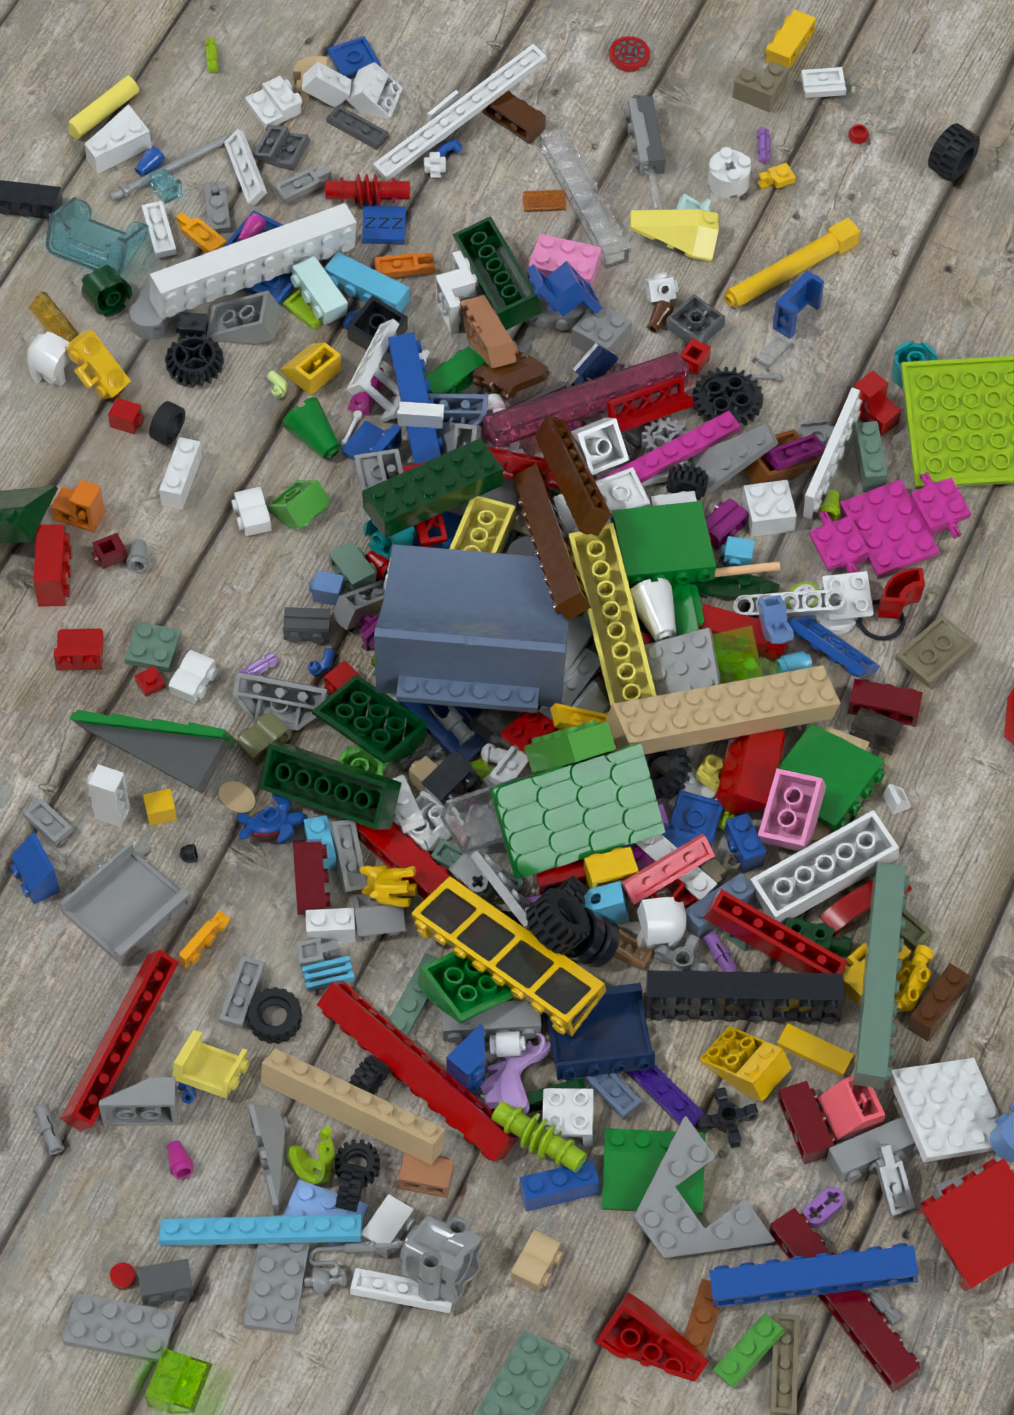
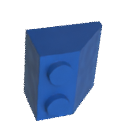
M32 833L11 855L13 865L10 868L15 879L20 878L23 884L20 887L25 898L30 897L33 904L60 893L55 869L37 835Z
M481 1024L446 1057L447 1072L471 1093L473 1091L478 1092L481 1089L480 1086L485 1082L484 1027Z

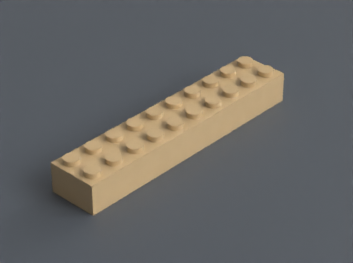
M822 665L615 703L610 708L606 722L609 724L617 748L641 743L644 754L833 719L841 703Z

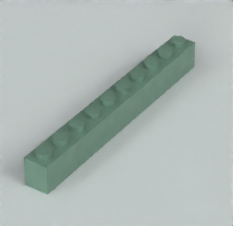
M877 862L873 874L854 1085L883 1089L885 1081H890L892 1066L888 1065V1060L893 1057L894 1044H890V1038L894 1037L896 1023L892 1022V1016H896L898 1001H894V994H898L900 980H896V973H900L902 959H898V952L901 953L904 938H900V931H904L905 917H902V911H905L907 906V897L903 895L904 891H907L909 877L905 876V866Z

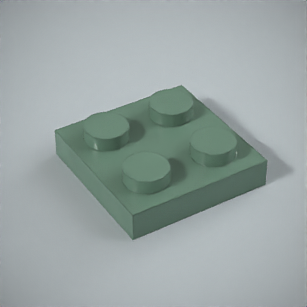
M137 621L124 659L125 664L143 668L155 666L159 671L170 672L182 635L181 630Z

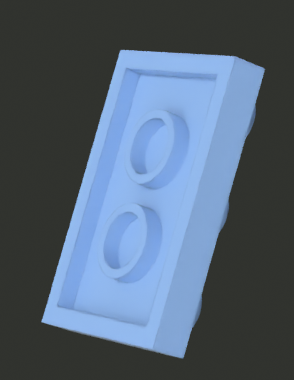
M298 1180L283 1216L361 1214L364 1221L369 1205L359 1201L356 1212L336 1208L337 1193ZM322 1242V1243L328 1244V1245H330V1246H342V1245H345V1243H351V1242Z

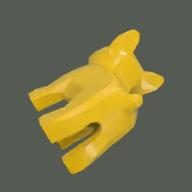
M387 865L360 867L359 871L367 876V886L362 890V894L375 898L379 904L396 907L410 906V898L398 897L416 896L417 884H409L408 880L402 881V877L415 876V866L390 869Z

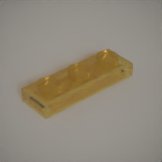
M40 291L29 306L30 310L47 331L71 342L79 333L46 292Z

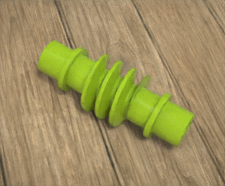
M505 1101L499 1103L492 1114L491 1120L504 1127L506 1134L512 1132L520 1137L522 1149L529 1148V1153L532 1155L537 1153V1158L540 1160L549 1156L556 1160L555 1165L558 1167L564 1165L571 1171L578 1172L587 1158V1153L574 1146L575 1141L572 1139L566 1141L560 1137L562 1131L555 1135L556 1124L546 1129L548 1119L545 1118L540 1124L537 1123L540 1114L536 1113L530 1118L523 1113L524 1109L521 1107L514 1108Z

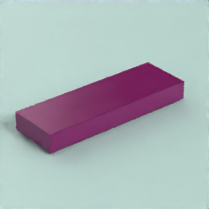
M815 434L772 448L764 456L776 471L823 455L826 447Z

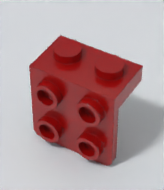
M100 628L59 630L57 633V648H54L56 671L102 670L103 630Z
M537 710V713L524 712L501 733V737L504 741L527 755L524 746L532 744L531 739L561 730V728H556L553 720Z

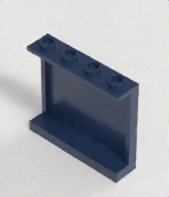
M641 983L606 987L605 994L572 1037L567 1033L564 1035L558 1033L552 1027L554 1023L550 1020V1016L545 1013L557 1080H572L579 1077H596L603 1074H621L628 1071H645L655 1068V1051H652L642 1002ZM589 990L544 994V1001L561 1013L567 1014ZM592 1000L572 1019V1026L583 1014V1012L586 1010V1008L589 1006Z

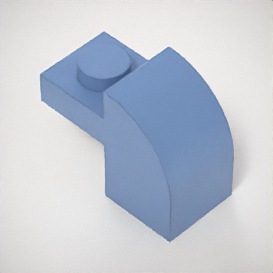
M775 595L758 599L760 624L765 640L770 641L772 644H782L786 641L794 640V632L787 621L786 604L781 596Z

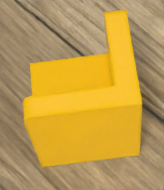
M171 789L143 795L150 826L177 820Z

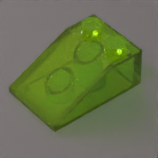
M752 625L712 634L721 684L764 676Z

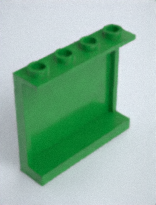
M701 501L612 510L611 523L614 524L629 588H633L638 583L651 579V582H658V578L666 579L670 584L714 580L716 563Z
M811 723L779 765V769L823 779L826 784V790L817 821L831 828L832 833L849 824L851 816L858 814L862 801L869 799L876 782L880 783L885 775L883 759Z

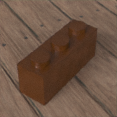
M509 90L482 110L484 115L528 144L545 130L546 116L541 111L528 105L526 101L513 95Z
M949 963L912 1013L907 1029L924 1040L929 1041L967 989L970 975Z

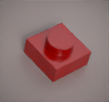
M155 666L134 675L135 681L145 697L166 688L165 681Z

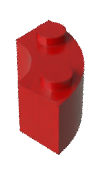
M923 568L906 569L889 579L877 608V618L899 619L905 606L911 603H919L925 587Z

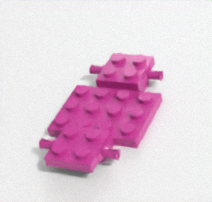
M925 472V474L920 475L925 487L911 492V496L900 479L841 501L840 508L845 518L837 521H831L827 511H824V513L820 512L818 516L823 525L809 531V537L827 572L836 568L846 567L849 573L858 572L855 565L869 561L878 579L938 556L939 549L932 536L949 530L953 539H956V536L957 538L960 537L961 532L956 524L971 516V512L952 477L940 482H933L929 473Z

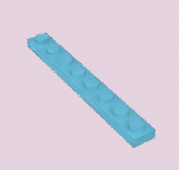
M361 1214L161 1219L158 1241L160 1246L361 1242L363 1219Z

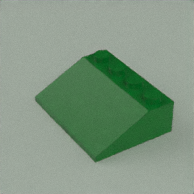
M500 928L466 946L487 961H491L511 940ZM516 947L496 964L497 968L526 988H530L539 979L538 975ZM451 952L420 967L417 984L434 1005L461 1024L515 997L510 992L512 989L504 984L502 987L491 979V974L486 971L481 973L472 966L473 962L466 957L461 959L454 952Z
M605 1128L602 1210H637L676 1134L675 1131ZM699 1133L705 1142V1133ZM704 1166L675 1186L693 1213L697 1215H702Z

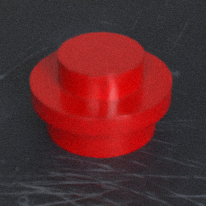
M856 124L849 130L848 138L853 143L862 144L868 140L869 132L864 125Z

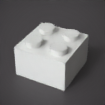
M603 418L571 431L592 475L629 460L616 418Z
M788 480L744 485L742 504L743 508L749 513L748 528L751 537L795 531L797 516Z

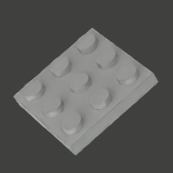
M710 628L644 645L657 696L721 684L714 640Z

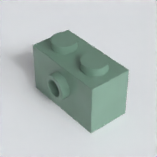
M352 540L329 552V565L336 574L344 575V584L349 592L376 582V567L372 562L369 563L365 559V554L361 547H356Z

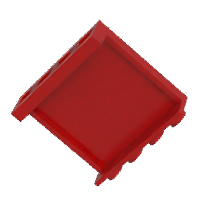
M994 1158L981 1165L983 1171L978 1174L974 1171L968 1173L961 1178L962 1184L956 1187L952 1183L941 1190L943 1194L941 1197L935 1200L934 1196H931L921 1202L922 1208L916 1211L917 1215L923 1214L963 1279L959 1282L963 1291L972 1289L1014 1262V1173L1005 1158L997 1162Z

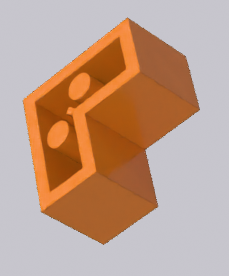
M82 480L79 481L76 489L62 486L51 506L53 520L94 533L105 513L101 486Z

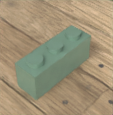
M878 422L855 423L853 441L862 491L868 492L886 485L888 476Z

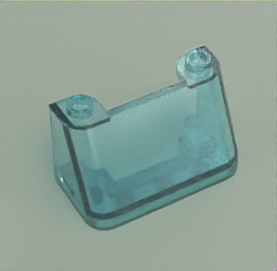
M73 197L49 215L46 248L53 256L89 270L95 271L104 265H110L121 275L145 241L149 225L135 221L128 225L126 232L92 220L90 205L84 200Z

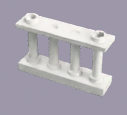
M394 319L380 324L346 389L352 395L361 391L366 392L385 409L380 419L382 422L396 419L400 404L397 384L379 369L381 359L393 368L391 355L388 353L387 348L389 346L388 337L396 336V330L399 326V323ZM427 349L419 353V357L424 359L425 365L430 353ZM373 375L394 393L390 401L371 386L370 380Z

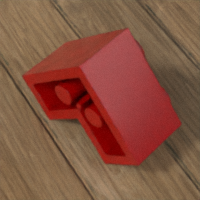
M873 370L856 382L854 388L860 390L859 399L862 400L859 409L861 411L859 419L863 422L877 421L881 437L899 424L902 410L886 397L889 383Z

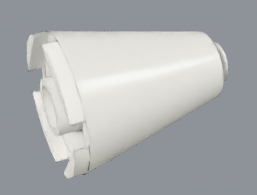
M658 578V582H651V579L635 585L630 590L635 612L654 640L657 642L675 637L676 623L670 582L666 579Z

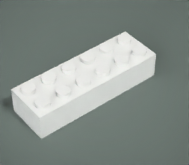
M872 810L750 879V882L756 890L755 897L766 914L783 924L786 922L787 917L794 918L874 873L877 862L890 864L899 859V847L875 811Z

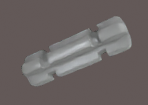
M875 1288L860 1290L861 1293L865 1292L869 1296L872 1305L878 1312L886 1316L885 1318L890 1325L896 1324L901 1319L900 1312L896 1308L891 1307V1302L880 1290Z

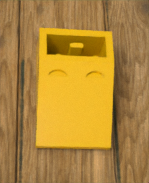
M728 1026L699 1059L702 1064L742 1094L760 1102L764 1101L792 1068L783 1048L731 1026Z

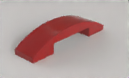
M873 880L853 890L820 915V919L824 924L834 928V935L850 927L855 919L870 911ZM909 884L907 891H904V895L912 890Z

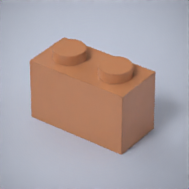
M404 1152L398 1178L399 1189L448 1198L454 1173V1161L445 1156H438L430 1165Z

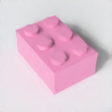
M539 234L528 268L534 264L547 277L565 261H568L593 287L601 264L602 247Z
M776 769L758 833L762 843L795 851H801L810 846L826 790V784L822 778Z

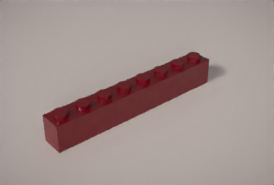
M795 1208L770 1224L769 1233L789 1260L795 1256L813 1258L820 1253H830L825 1247V1241L819 1233H814L810 1228L807 1217L803 1213L799 1214ZM860 1290L817 1295L892 1393L918 1376L920 1363L917 1357L905 1349L902 1338L898 1333H893L887 1326L886 1318L881 1312H876L872 1307L871 1299L865 1292L861 1293Z

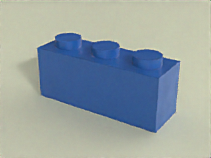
M593 1160L585 1161L576 1173L564 1166L520 1177L519 1190L525 1211L527 1212L597 1195L599 1193V1179Z

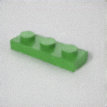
M764 1313L714 1367V1373L734 1389L785 1333L784 1329Z

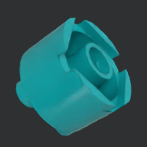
M907 341L898 346L893 359L891 376L899 387L903 388L901 363L937 360V353L933 347L924 342L919 344L914 343V341Z
M371 519L365 522L363 526L365 537L368 535L371 541L368 543L370 549L388 559L391 558L393 544L413 545L412 534L415 533L413 526L388 538L383 537Z

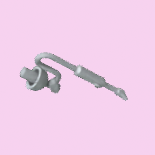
M375 1241L345 1243L342 1246L316 1247L309 1253V1263L312 1266H334V1268L330 1270V1274L324 1269H316L313 1277L305 1278V1286L314 1287L317 1294H323L331 1288L332 1284L346 1285L347 1279L345 1275H341L339 1264L336 1261H314L313 1256L317 1252L345 1250L346 1253L375 1252L376 1249L383 1248L401 1249L404 1241L376 1244Z

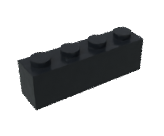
M0 180L1 214L58 220L63 202L61 187Z

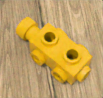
M917 945L913 952L912 961H904L900 973H896V980H900L898 994H894V1001H898L897 1012L913 1010L933 974L926 964L931 962L934 952L925 945Z

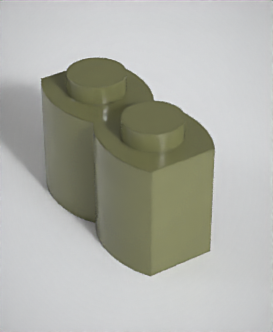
M270 711L261 714L254 726L242 730L236 742L239 748L256 765H259L266 759L269 743H286L292 734L290 729Z

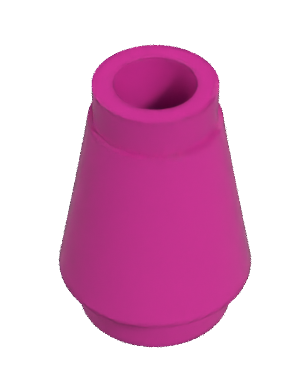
M255 213L248 216L238 240L242 241L261 234L265 230L266 221Z
M180 1141L170 1142L167 1145L170 1173L176 1179H185L193 1173L194 1163Z

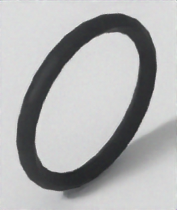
M880 599L872 600V605L879 604ZM903 611L900 616L901 623L899 628L888 636H878L870 633L864 627L862 618L857 619L861 631L866 636L881 641L897 637L905 626Z

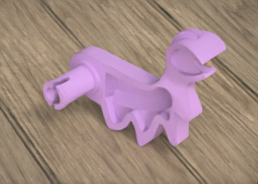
M537 1033L540 1042L538 1046H533L531 1041H528L526 1051H523L521 1056L504 1057L505 1061L488 1066L491 1076L480 1087L483 1094H487L486 1104L490 1109L496 1108L501 1101H505L514 1108H523V1113L527 1115L530 1105L521 1081V1073L528 1065L543 1060L550 1052L551 1043L550 1041L546 1042L542 1034Z

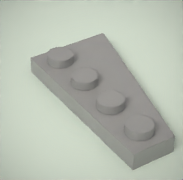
M764 424L692 456V460L696 468L699 466L701 471L705 470L706 474H708L706 491L712 493L775 447L778 441L772 427Z

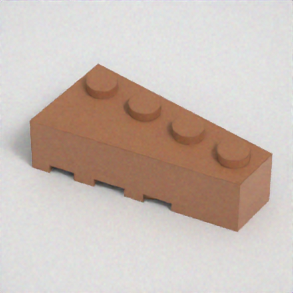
M485 295L460 301L467 342L490 368L516 362L517 345L508 335Z

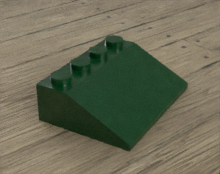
M56 485L0 491V544L32 541L58 490Z
M357 674L312 710L313 715L383 764L410 755L425 742L428 723L385 693L376 692L375 686Z

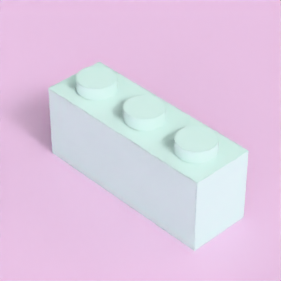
M315 256L292 266V284L302 292L304 301L311 305L317 319H321L323 324L326 325L347 315L348 302Z

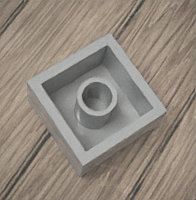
M601 304L603 309L597 314L590 308L572 328L571 345L587 353L596 343L598 346L610 352L612 351L616 355L631 337L632 320Z

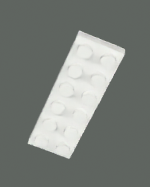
M851 388L806 492L804 518L812 520L814 513L819 512L822 504V495L827 494L830 486V476H835L838 467L836 464L837 460L842 459L845 452L844 444L846 441L849 442L852 436L853 429L851 428L853 423H857L861 413L859 409L862 400L859 399L860 390Z

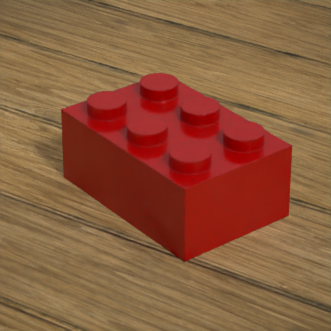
M64 524L39 525L37 529L33 583L38 607L66 606V597H70L68 578H71V565H69V559H72L73 552L72 546H70V533H66Z

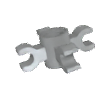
M690 934L684 947H679L672 951L667 946L658 944L654 951L656 953L654 958L671 964V971H710L711 966L708 964L694 961V953L698 948L700 938L693 934ZM684 960L687 964H679L677 961Z

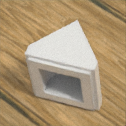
M889 784L883 797L892 815L910 809L911 803L903 788Z

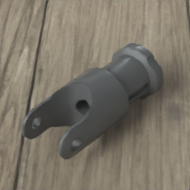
M428 705L429 710L447 731H451L459 740L458 744L460 746H463L476 734L474 730L471 731L463 722V717L454 706L447 705L449 714L446 718H443Z

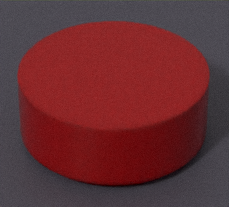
M125 1262L118 1263L110 1271V1280L115 1288L125 1290L132 1287L135 1283L136 1273L132 1265Z

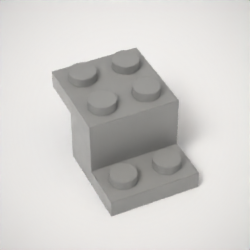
M398 449L354 455L361 494L363 490L403 473L402 466L412 465L414 462L401 463Z

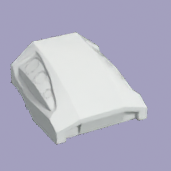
M422 791L415 801L426 825L404 834L411 836L422 850L434 851L442 838L448 840L453 835L458 821L454 814L440 805L431 795ZM395 815L393 821L399 826L400 831L403 833L401 826Z

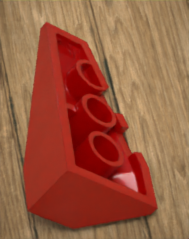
M629 1292L618 1305L596 1340L597 1344L616 1357L622 1359L630 1358L639 1361L641 1365L647 1367L649 1365L664 1369L666 1373L694 1382L709 1363V1360L658 1313Z

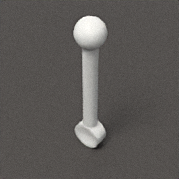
M357 410L353 413L354 419L345 438L340 441L342 447L349 440L357 421L362 418L361 411Z

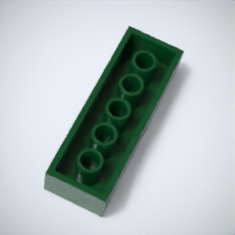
M491 216L452 234L458 250L461 251L464 258L469 260L471 274L476 275L479 288L487 298L505 330L543 313L538 296L535 294L533 287Z
M481 438L363 490V508L383 537L388 538L502 486L503 468Z
M283 742L269 743L259 789L378 830L391 828L402 782Z

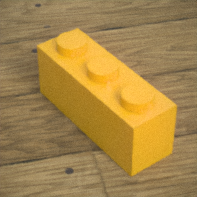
M794 9L790 16H786L783 27L776 31L773 42H769L766 46V64L772 61L790 70L814 34L816 18Z

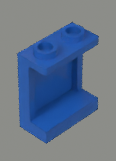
M807 270L776 301L773 321L774 330L791 339L795 335L798 313L806 305H810L816 310L821 307L824 281L819 276Z

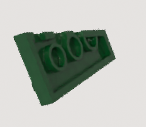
M715 562L716 568L728 567L726 565ZM752 574L715 577L714 580L706 582H689V584L697 586L699 597H720L724 601L736 600V598L742 595L778 593L780 584Z

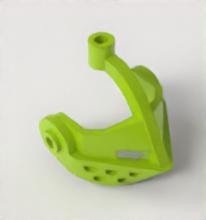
M324 1126L319 1132L320 1138L324 1140L319 1142L317 1146L320 1160L309 1157L301 1146H290L287 1150V1158L292 1169L307 1183H330L331 1169L336 1153L334 1152L333 1141L330 1137L333 1131L329 1126ZM314 1170H319L320 1174H317Z

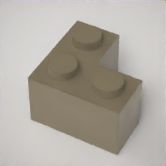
M770 61L761 75L743 67L734 80L732 98L770 112L787 86L789 68Z

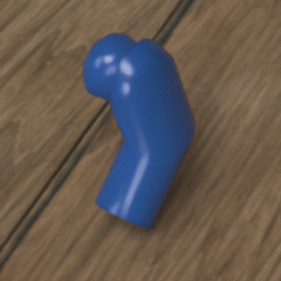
M326 648L322 661H311L308 664L310 674L320 676L330 671L335 651Z
M181 1082L178 1083L177 1089L185 1091L182 1094V1101L186 1104L192 1103L197 1096L195 1087Z

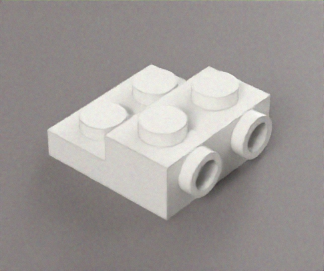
M281 76L263 83L262 90L245 97V104L265 130H267L269 125H278L301 114V104L303 103L299 93L294 94L289 80H283Z

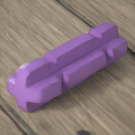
M761 127L757 130L759 163L767 164L771 159L769 130Z
M270 652L264 656V659L260 658L246 666V670L241 669L238 672L260 675L268 670L267 667L272 668L277 665L278 659L274 653Z

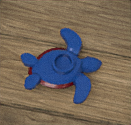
M272 793V797L277 803V808L267 807L252 817L245 813L237 815L239 823L244 825V828L239 833V838L247 839L250 836L261 839L277 838L278 844H284L294 833L292 826H304V819H308V816L302 812L288 814L291 807L290 799Z

